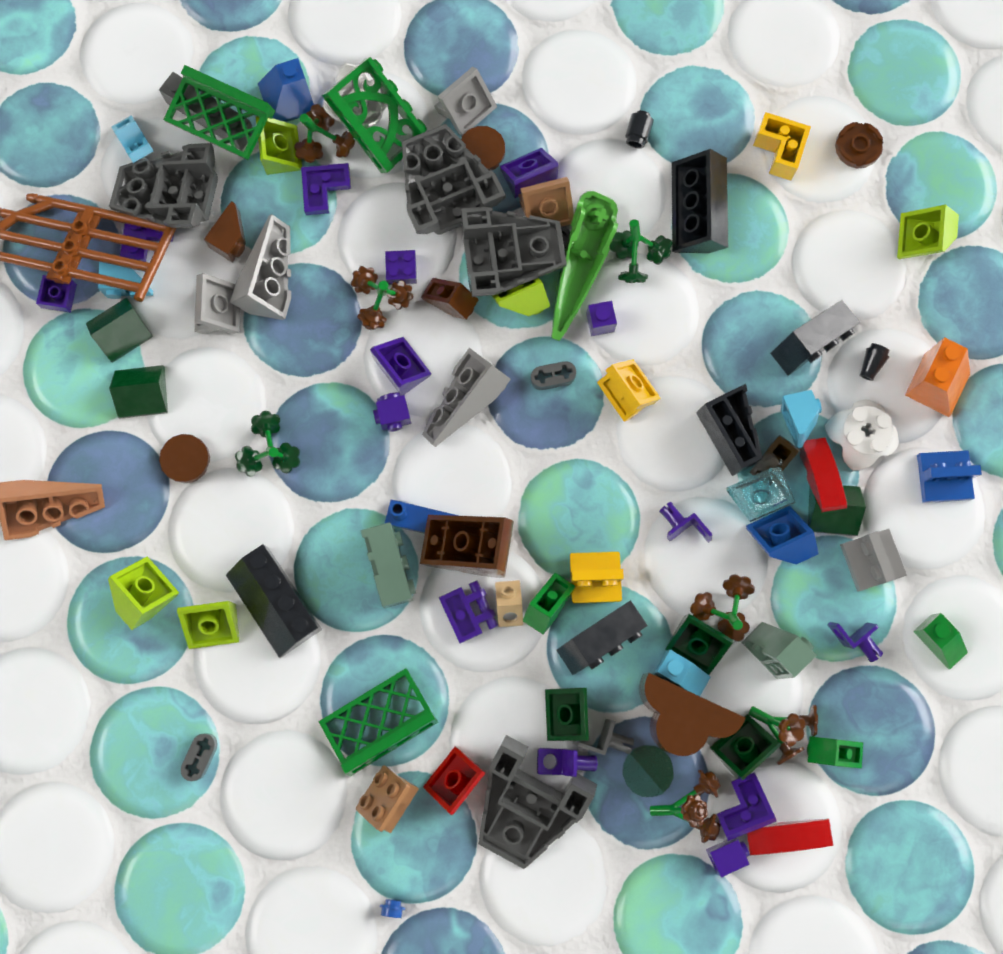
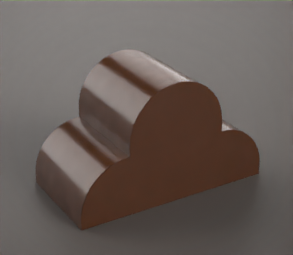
M428 515L420 564L474 575L504 578L514 521L506 517Z
M645 673L641 677L639 683L640 698L643 704L650 711L654 712L650 722L651 737L654 743L667 753L677 756L695 754L705 745L708 737H729L735 734L744 723L746 717L651 673Z

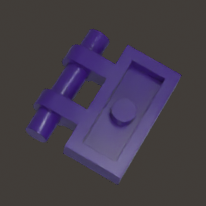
M478 580L469 584L472 593L465 596L462 587L439 597L459 644L483 634L479 626L482 622L486 621L489 630L499 626L495 619L497 615L494 609L490 608L485 597L487 596L484 588L481 589ZM474 601L477 602L482 613L476 617L469 604Z

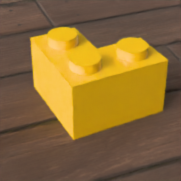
M765 112L753 146L775 153L769 174L792 180L799 167L811 126Z

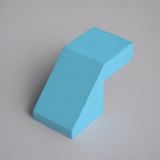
M132 115L111 126L133 163L153 152L152 147Z

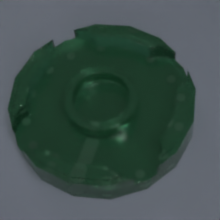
M642 745L634 748L630 754H627L622 766L625 784L633 793L641 797H654L663 794L670 787L674 777L670 757L664 750L656 746Z

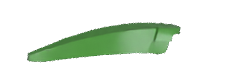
M587 191L580 196L571 221L572 228L565 249L567 265L560 270L553 312L551 338L560 341L585 300L610 251L609 246L618 228L616 220L617 204L613 199L595 191Z

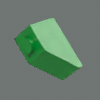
M554 573L529 603L523 622L544 635L558 617L576 586Z
M942 613L930 615L913 631L948 669H951L968 653L960 632Z
M809 736V743L807 745L808 763L862 769L863 742Z

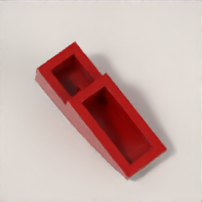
M826 438L806 440L802 448H800V458L807 470V481L821 511L826 512L847 508L840 474Z
M830 818L777 822L776 824H769L747 833L750 856L834 846Z

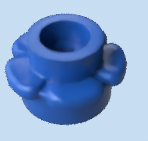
M386 899L385 904L380 905L382 907L381 916L402 918V911L405 910V907H401V901Z

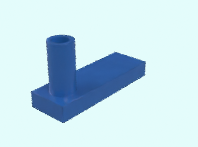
M391 499L385 523L391 522L394 527L425 534L428 515H459Z

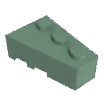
M391 522L360 530L362 538L365 539L368 550L367 555L372 565L374 580L382 607L385 609L413 601L412 594H416L413 579L408 580L405 571L409 570L410 567L407 556H401L399 546L403 545L400 531L395 532Z
M761 622L741 642L776 679L795 678L817 656L812 651L814 649L813 645L806 638H800L795 634Z

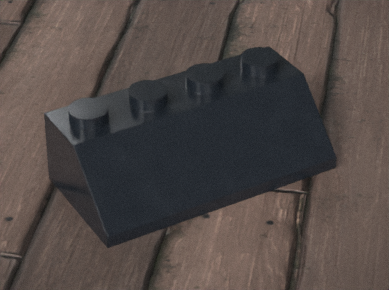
M708 149L672 162V252L712 253L728 248L727 157L712 149Z
M262 544L242 557L226 574V577L279 658L322 630L266 545Z

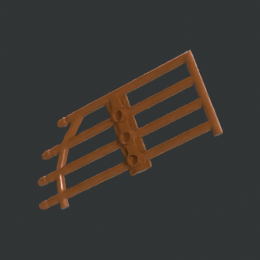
M34 193L26 195V200L35 203L34 205L18 211L0 208V217L5 218L0 221V239L58 252L54 262L49 263L0 251L1 262L48 272L46 278L60 284H70L72 278L136 292L134 299L139 302H143L176 231V228L167 227L125 213ZM52 208L78 213L73 223L36 216V214ZM101 218L164 233L158 243L96 228ZM19 221L68 232L64 242L59 243L6 230ZM95 238L154 251L150 263L90 250L87 247L90 240ZM86 258L143 271L145 274L141 282L137 283L80 270L77 267L81 259Z

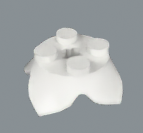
M345 63L337 73L335 84L356 66ZM362 73L358 78V86L361 92L364 91L363 82L365 79L369 86L374 84V80L370 79L366 73ZM352 80L338 91L341 97L355 93ZM379 89L378 93L384 94L383 91ZM324 99V110L333 119L341 122V120L338 118V116L334 113V111L331 109V107ZM365 100L367 116L363 126L368 128L377 124L382 118V113L387 105ZM358 104L359 108L356 106L353 108L355 115H360L362 112L360 104Z
M871 400L857 401L851 409L834 414L825 424L828 437L833 442L842 446L843 460L852 471L868 468L880 456H888L898 447V433L892 423L891 416L880 405ZM864 427L867 428L870 432V435H868L867 437L865 436V432L861 431V429H863Z

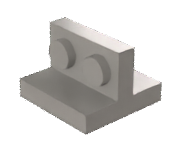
M471 67L438 95L439 102L434 106L439 114L451 120L458 134L462 136L497 108L478 69Z
M204 273L197 275L194 332L204 334L214 330H221L231 334L239 333L240 308L230 303L235 284Z
M890 529L876 531L840 544L857 592L907 576Z

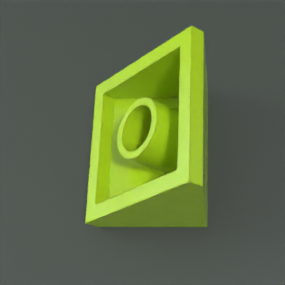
M255 116L257 125L260 118ZM268 118L258 139L260 160L267 175L301 170L302 161L295 156L296 151L294 149L295 144L299 142L297 125Z
M223 601L177 608L178 617L189 649L239 642L235 603Z

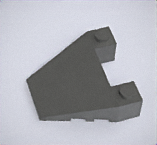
M506 735L489 767V778L478 844L525 869L546 851L550 844L563 836L567 829L583 818L595 796L597 784L577 773V777H571L563 793L519 769L529 747Z

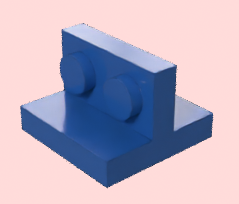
M969 450L917 454L922 503L975 499L973 479L982 475L981 465H971Z

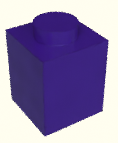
M612 301L588 305L586 316L591 337L615 332L617 321Z
M737 838L729 841L725 840L706 849L716 874L721 878L750 865L747 859L750 856L748 848L744 841L739 842Z

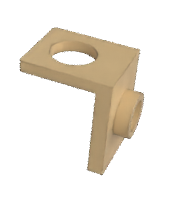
M520 580L495 582L498 627L522 626L523 609ZM509 612L517 614V617L513 620L503 618Z

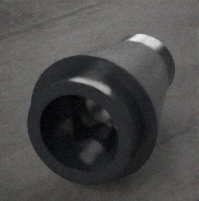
M871 343L870 347L866 348L859 376L873 381L877 373L890 358L888 356L890 350L882 345Z

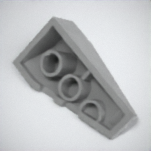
M272 214L268 216L236 281L230 303L251 315L284 320L286 319L291 301V291L288 290V278L291 277V269H288V255L291 254L290 226Z
M471 348L466 351L452 372L454 379L450 387H445L442 393L444 400L440 407L434 409L422 434L435 447L492 403L504 391L506 385L511 380Z

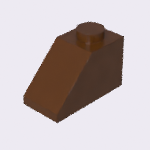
M231 201L206 235L204 241L210 249L232 263L236 257H240L244 252L246 241L240 212L236 204Z
M432 278L421 296L424 301L452 317L465 320L473 313L474 307L479 301L477 297H472L471 292L463 284Z

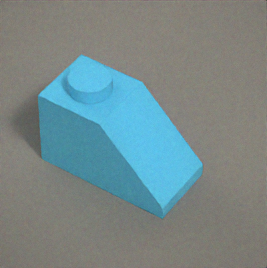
M812 390L784 395L782 399L781 413L797 448H802L816 426L819 413L822 411L820 400L818 398L815 399Z
M672 650L665 652L654 671L655 674L670 683L698 696L702 694L711 678L695 664Z

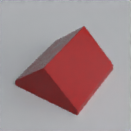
M454 747L423 788L453 816L485 775L486 771L461 750Z

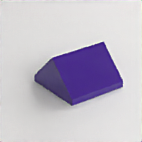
M539 148L499 167L514 198H517L518 194H521L520 188L556 180L559 165L543 148Z
M404 337L373 346L370 349L374 361L401 396L408 393L432 374Z

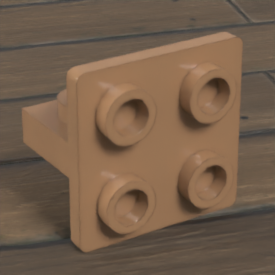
M383 765L374 776L365 794L360 798L356 810L378 831L382 832L385 830L391 833L419 788Z

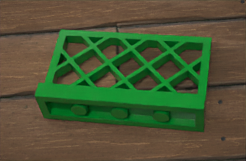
M184 65L181 71L183 79L163 120L249 160L268 118L272 119L275 110L269 103ZM188 85L195 88L197 96L186 100L184 93ZM211 96L215 97L218 106L206 110L203 100ZM200 102L203 112L191 116L188 106ZM235 106L239 115L227 120L224 109ZM184 108L187 118L180 121L174 120L173 116L176 110ZM220 111L223 122L211 125L208 115ZM253 115L259 117L257 125L248 129L245 118ZM205 117L208 127L197 131L193 121ZM241 120L244 131L232 135L229 125ZM225 127L228 137L220 141L217 140L214 131ZM246 136L248 144L244 152L236 148L234 140Z
M405 668L318 722L336 753L344 773L351 777L438 723V720L432 713L408 669ZM406 677L409 682L407 694L394 692L396 682ZM412 689L417 697L411 696ZM379 692L388 694L385 708L372 705L375 694ZM393 695L406 698L402 712L389 709ZM410 699L420 701L424 708L423 711L416 715L406 713ZM357 705L367 707L363 721L350 718L352 709ZM371 708L384 711L380 726L367 723ZM388 713L401 715L399 725L394 729L384 727ZM405 717H409V718H410V719H408L407 721L404 722ZM334 719L344 720L341 735L331 733L327 724ZM349 722L361 725L358 739L345 736ZM366 726L379 729L376 740L371 743L362 741ZM383 730L389 731V732L385 733L384 735H382ZM334 737L339 738L338 744H337L336 740L334 739ZM343 740L356 742L354 753L345 758L341 751ZM361 744L366 745V746H364L363 748L360 749V745H361Z

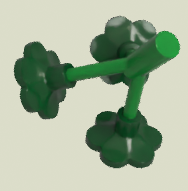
M633 219L629 222L630 231L626 230L622 233H615L610 244V250L615 252L616 257L619 259L632 258L629 264V272H621L618 275L619 280L626 283H644L648 279V275L638 271L637 247L639 242L641 241L648 245L647 259L659 265L663 259H667L670 256L672 241L662 235L658 236L655 241L646 239L640 234L639 221Z
M262 411L260 415L253 416L251 418V431L254 434H260L261 437H265L268 447L262 453L253 450L250 446H244L241 451H237L235 459L238 471L245 472L249 477L254 476L256 472L262 469L263 465L260 459L268 455L274 458L272 462L273 467L281 470L283 473H290L292 468H297L300 465V459L298 458L300 450L297 447L291 446L286 442L282 443L280 448L273 447L271 434L277 433L280 430V417L277 414H271L270 411Z

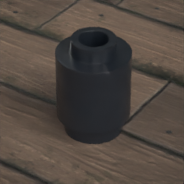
M640 110L637 113L631 114L625 135L627 145L640 149L644 148V145L648 143L654 119L650 117L648 112Z

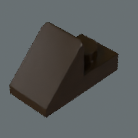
M779 435L763 454V458L754 465L749 473L770 487L800 449Z

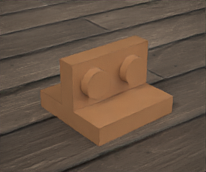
M567 177L520 188L521 194H518L519 203L525 217L529 218L531 215L560 221L562 227L571 224L574 211L570 182Z

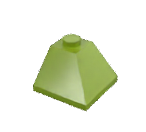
M946 204L901 213L897 258L905 259L945 252L957 238L959 215Z
M539 278L497 295H491L500 307L528 317L540 314L544 309L550 307L543 283Z
M148 556L108 578L115 611L131 630L152 619L179 594V591Z

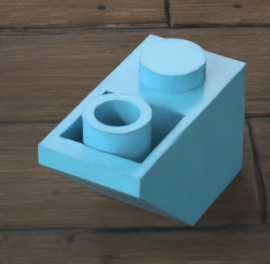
M99 262V274L140 283L142 280L133 269ZM98 284V289L110 299H120L121 296L134 298L136 293ZM150 287L146 296H153V290Z

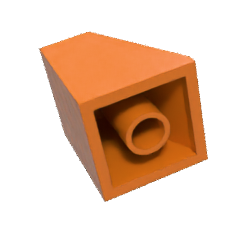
M944 337L924 354L905 396L950 417L970 376L968 348Z

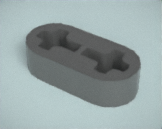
M568 361L536 367L531 373V384L538 390L569 385L575 380L576 368ZM562 368H566L567 372H572L569 374L568 379H565L563 375L555 376V374H560ZM538 373H542L543 376L552 375V377L546 378L543 384H541L540 380H535V378H538Z
M204 733L194 738L181 765V775L184 779L196 781L203 778L218 746L215 736ZM209 739L208 744L211 748L204 750L202 755H199L202 749L199 742ZM199 759L196 768L200 771L191 776V770L188 769V765H194L196 760Z

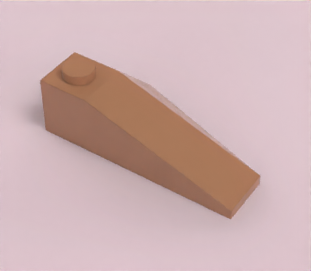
M37 480L0 482V522L4 540L32 537L39 534L40 530L50 526L55 528L60 526L61 522L74 517L77 519L105 508L102 484Z

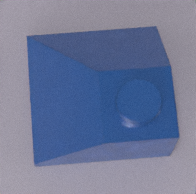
M298 58L275 65L258 83L263 101L269 103L275 110L273 119L288 122L300 118L302 114L311 111V107L314 105Z
M787 506L746 525L747 531L769 557L797 565L819 554L814 531L791 506Z

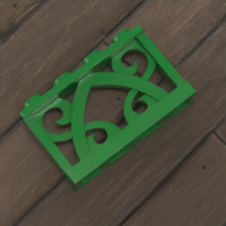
M368 57L321 96L380 173H388L403 159L402 149L390 159L386 156L393 143L402 148V142L395 138L396 134L400 136L407 135L402 131L404 125L409 126L412 131V137L426 132L427 127L420 119H416L413 115V109L408 101L402 100L399 96L395 83L387 79L382 73L383 67L376 59ZM362 73H368L373 78L374 84L369 86L365 79L363 82L364 91L361 92L358 86V78ZM352 80L355 93L341 97L338 91ZM379 89H381L384 94L378 93ZM365 100L380 102L388 106V130L379 126L368 128L363 126L367 116ZM356 101H359L362 112L360 115H355L353 112L355 106L359 108ZM398 113L403 119L398 120ZM374 132L382 133L386 136L385 139L380 136V140L376 142L373 139Z

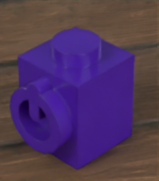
M396 392L385 394L377 399V409L373 410L376 425L381 424L383 430L395 432L401 430L404 425L412 424L405 395L401 396L400 393Z

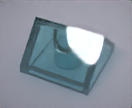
M781 467L767 469L726 488L728 494L750 522L795 503Z

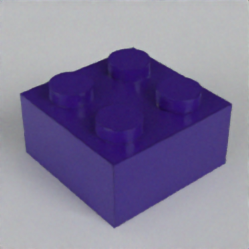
M415 250L385 251L386 282L388 285H392L393 282L398 283L400 280H403L406 284H417Z
M42 275L36 304L43 309L71 313L77 284L73 280H71L70 284L56 283L53 280L47 279L46 275Z

